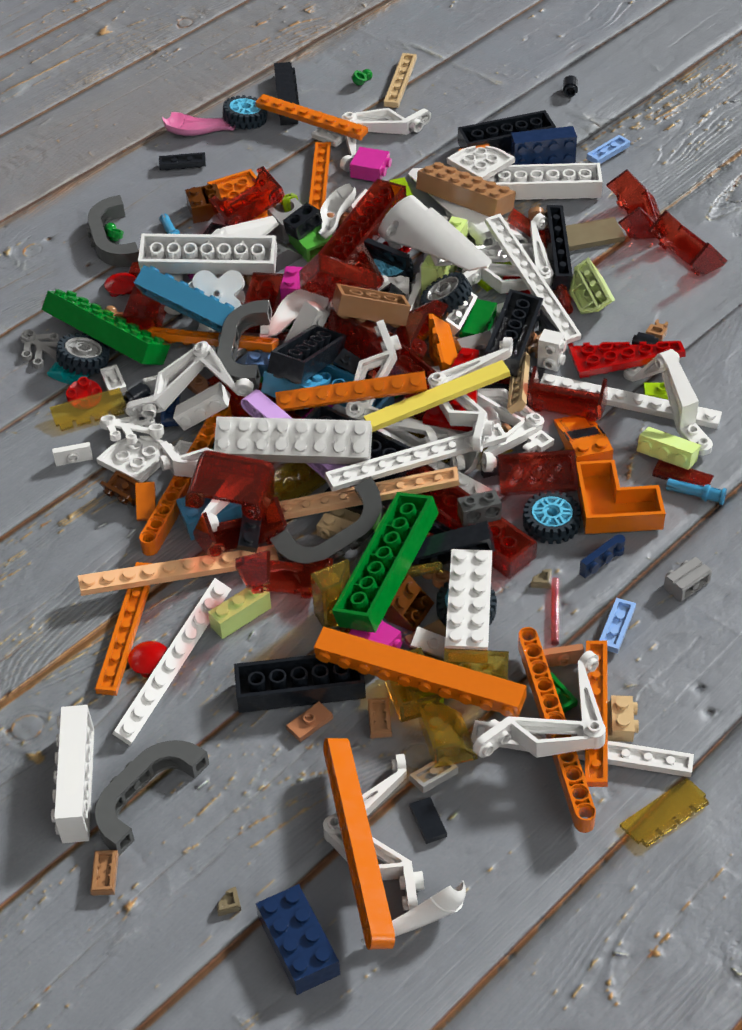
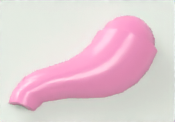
M171 112L168 119L162 118L168 132L182 136H197L216 131L235 130V126H230L222 118H197L178 112Z

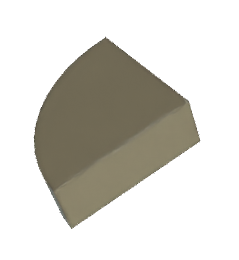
M552 569L542 570V573L534 576L531 581V588L551 589Z
M236 887L230 888L225 892L226 894L221 898L220 902H218V916L241 911Z

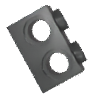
M496 490L457 498V515L463 527L484 521L501 520L502 503Z

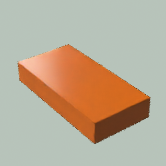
M155 482L135 483L137 521H148L156 507Z

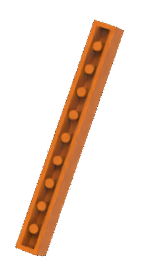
M327 627L322 628L314 646L315 656L321 662L334 663L341 668L354 669L364 675L371 674L385 681L398 682L405 687H415L422 692L435 693L445 699L452 698L465 705L479 706L486 711H496L506 717H519L527 696L526 685Z

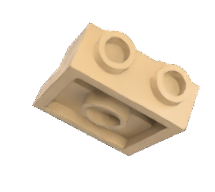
M345 508L333 510L329 513L325 512L316 525L317 536L329 539L355 523L361 515Z
M611 695V699L608 700V741L633 742L634 733L639 731V721L634 720V715L638 713V704L633 702V696Z

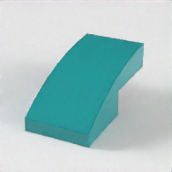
M57 362L47 372L49 377L69 385L80 377L89 376L88 373L87 375H83V373L76 374V371L71 373L69 369L65 370L63 366L60 367Z

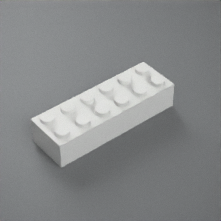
M451 549L445 661L488 663L492 550Z
M88 705L61 707V716H57V726L60 729V734H56V745L59 747V751L55 752V764L58 765V768L54 771L56 789H53L52 798L53 803H55V809L51 810V819L53 823L55 822L56 835H60L62 843L84 842L90 840L94 727Z

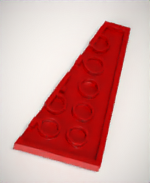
M658 341L656 344L640 342L639 345H630V342H602L599 345H590L589 342L583 343V346H574V343L567 344L580 378L637 366L641 367L647 365L657 354L670 349L676 351L680 358L686 357L681 341Z
M462 347L451 368L479 358V350ZM478 389L466 394L477 403ZM455 399L449 401L454 410L467 411ZM439 405L428 409L422 418L425 425L465 432L473 430V427L451 426Z

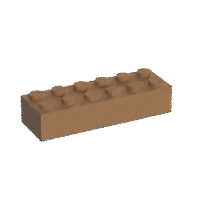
M435 162L418 170L416 189L486 216L504 215L514 208L516 191L510 190L507 186H499L493 181L483 180L482 177L472 176L468 172L458 171L455 167H448L441 162Z

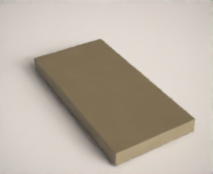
M615 217L566 226L569 251L625 241V235Z

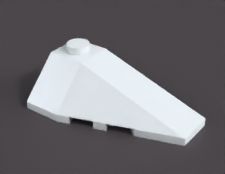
M273 216L216 229L210 235H267L279 224Z

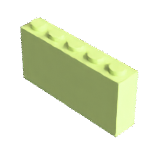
M452 216L449 223L467 238L468 220ZM428 254L421 265V295L424 290H427L426 287L428 285H432L433 281L436 282L439 277L443 278L445 274L448 276L449 273H454L458 266H435L431 255Z

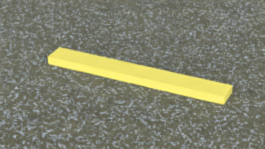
M503 360L365 415L364 420L371 421L372 432L507 378L511 376L510 371Z

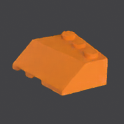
M428 314L429 356L434 362L433 365L439 366L440 371L450 369L458 355L450 325L434 314Z

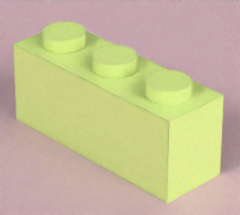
M648 427L639 435L636 451L689 470L697 462L701 445Z
M256 581L208 611L210 627L224 639L271 609L270 592Z

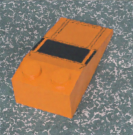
M589 413L553 420L574 470L576 469V462L613 459V448L608 437Z

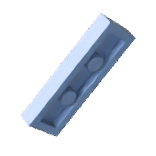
M618 135L587 153L586 159L593 163L601 164L630 147L631 141Z
M616 598L599 641L607 640V651L618 654L636 609V603Z

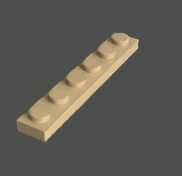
M402 53L384 99V107L399 108L416 63L417 54Z
M527 352L525 353L517 378L510 376L507 410L511 415L516 411H522L527 404L530 356Z

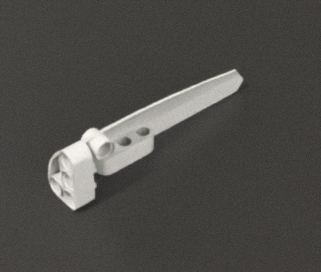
M412 168L408 175L417 183L418 170L423 168ZM429 194L445 209L448 220L452 216L468 220L467 236L471 235L475 239L476 246L499 245L485 224V218L489 216ZM507 223L520 244L528 243L527 239L517 231L515 224Z
M413 195L407 196L396 203L385 215L378 228L379 235L388 242L390 247L397 250L406 246L449 262L469 272L477 269H487L492 263V260L434 208L428 209Z

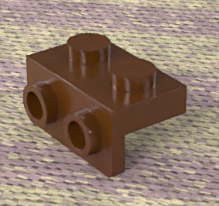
M117 470L107 483L104 481L100 482L106 495L111 498L115 496L120 503L124 505L128 503L135 507V483L139 482Z

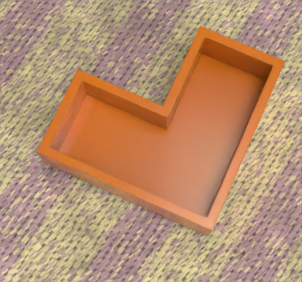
M615 460L576 462L575 482L585 534L664 529L666 513L659 485L620 487Z

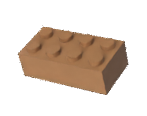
M337 283L332 300L336 314L341 318L348 319L353 317L358 321L365 322L370 320L375 324L378 321L384 320L385 323L393 327H406L411 308L404 295Z

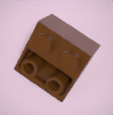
M216 184L192 187L185 190L187 206L193 224L209 221L223 205Z
M408 574L401 583L384 618L390 623L414 632L434 605V602Z

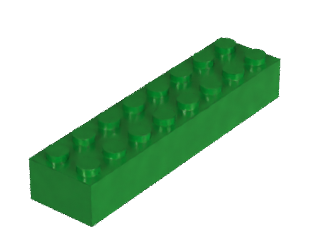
M59 289L47 291L42 306L44 312L141 364L164 365L170 345L165 343L163 338L153 337L151 332L138 329V325L127 323L125 318L113 316V312L102 310L100 305L89 303V300L84 297H77V293L67 290V292Z
M397 492L332 609L339 627L376 633L439 514L433 496Z

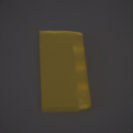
M120 388L52 406L50 410L56 427L60 426L62 432L74 428L72 422L75 421L77 427L90 424V417H93L95 422L100 421L101 417L108 415L110 411L111 415L114 416L125 414L124 408L126 404Z
M686 778L620 823V827L637 844L642 842L645 847H649L659 840L660 836L663 837L675 829L677 824L680 825L692 817L694 812L697 813L709 805V802L705 798L706 794Z

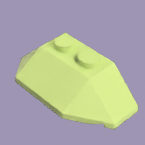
M589 257L574 267V275L569 292L581 314L599 312L615 300L605 280Z

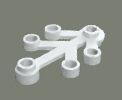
M105 415L101 417L99 422L101 428L109 431L111 441L121 440V432L117 431L116 428L122 429L127 444L137 443V435L133 434L132 431L150 434L152 439H161L164 434V426L162 424H155L154 418L139 420L138 415L116 419L114 415Z

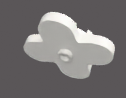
M201 270L194 275L192 280L193 286L202 290L204 295L208 297L213 295L220 300L219 302L223 304L227 302L234 306V310L241 306L240 301L236 298V295L243 290L245 285L244 278L240 272L230 270L220 278H216L208 270Z

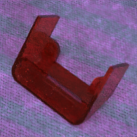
M628 169L606 184L616 195L617 205L621 209L624 208L627 212V216L621 219L618 224L626 231L630 239L661 238L667 234L654 196Z
M667 210L660 215L648 230L660 241L658 243L659 246L664 250L670 249L692 267L691 271L697 276L700 274L704 276L721 268L728 261L711 244L705 243L688 230Z
M534 366L527 391L528 405L536 412L558 413L586 418L588 421L595 422L601 419L607 404V379L603 378L600 394L539 383L538 369Z
M273 497L262 515L258 544H272L270 539L283 532L287 526L278 497ZM202 513L193 531L194 538L206 555H211V557H217L223 554V552L236 550L242 518L220 522L217 531L213 532L207 513Z
M266 550L235 559V568L246 588L254 594L266 591L301 595L302 599H310L315 594L333 591V558L300 564L270 560V551Z

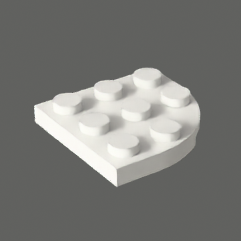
M485 146V148L467 147L447 158V164L461 172H468L472 176L482 177L483 180L489 179L515 163L514 156L491 146Z
M140 436V438H137V443L127 444L126 438L106 449L97 458V463L114 473L117 470L139 483L145 482L161 467L158 443L163 442V440L152 439L151 436Z

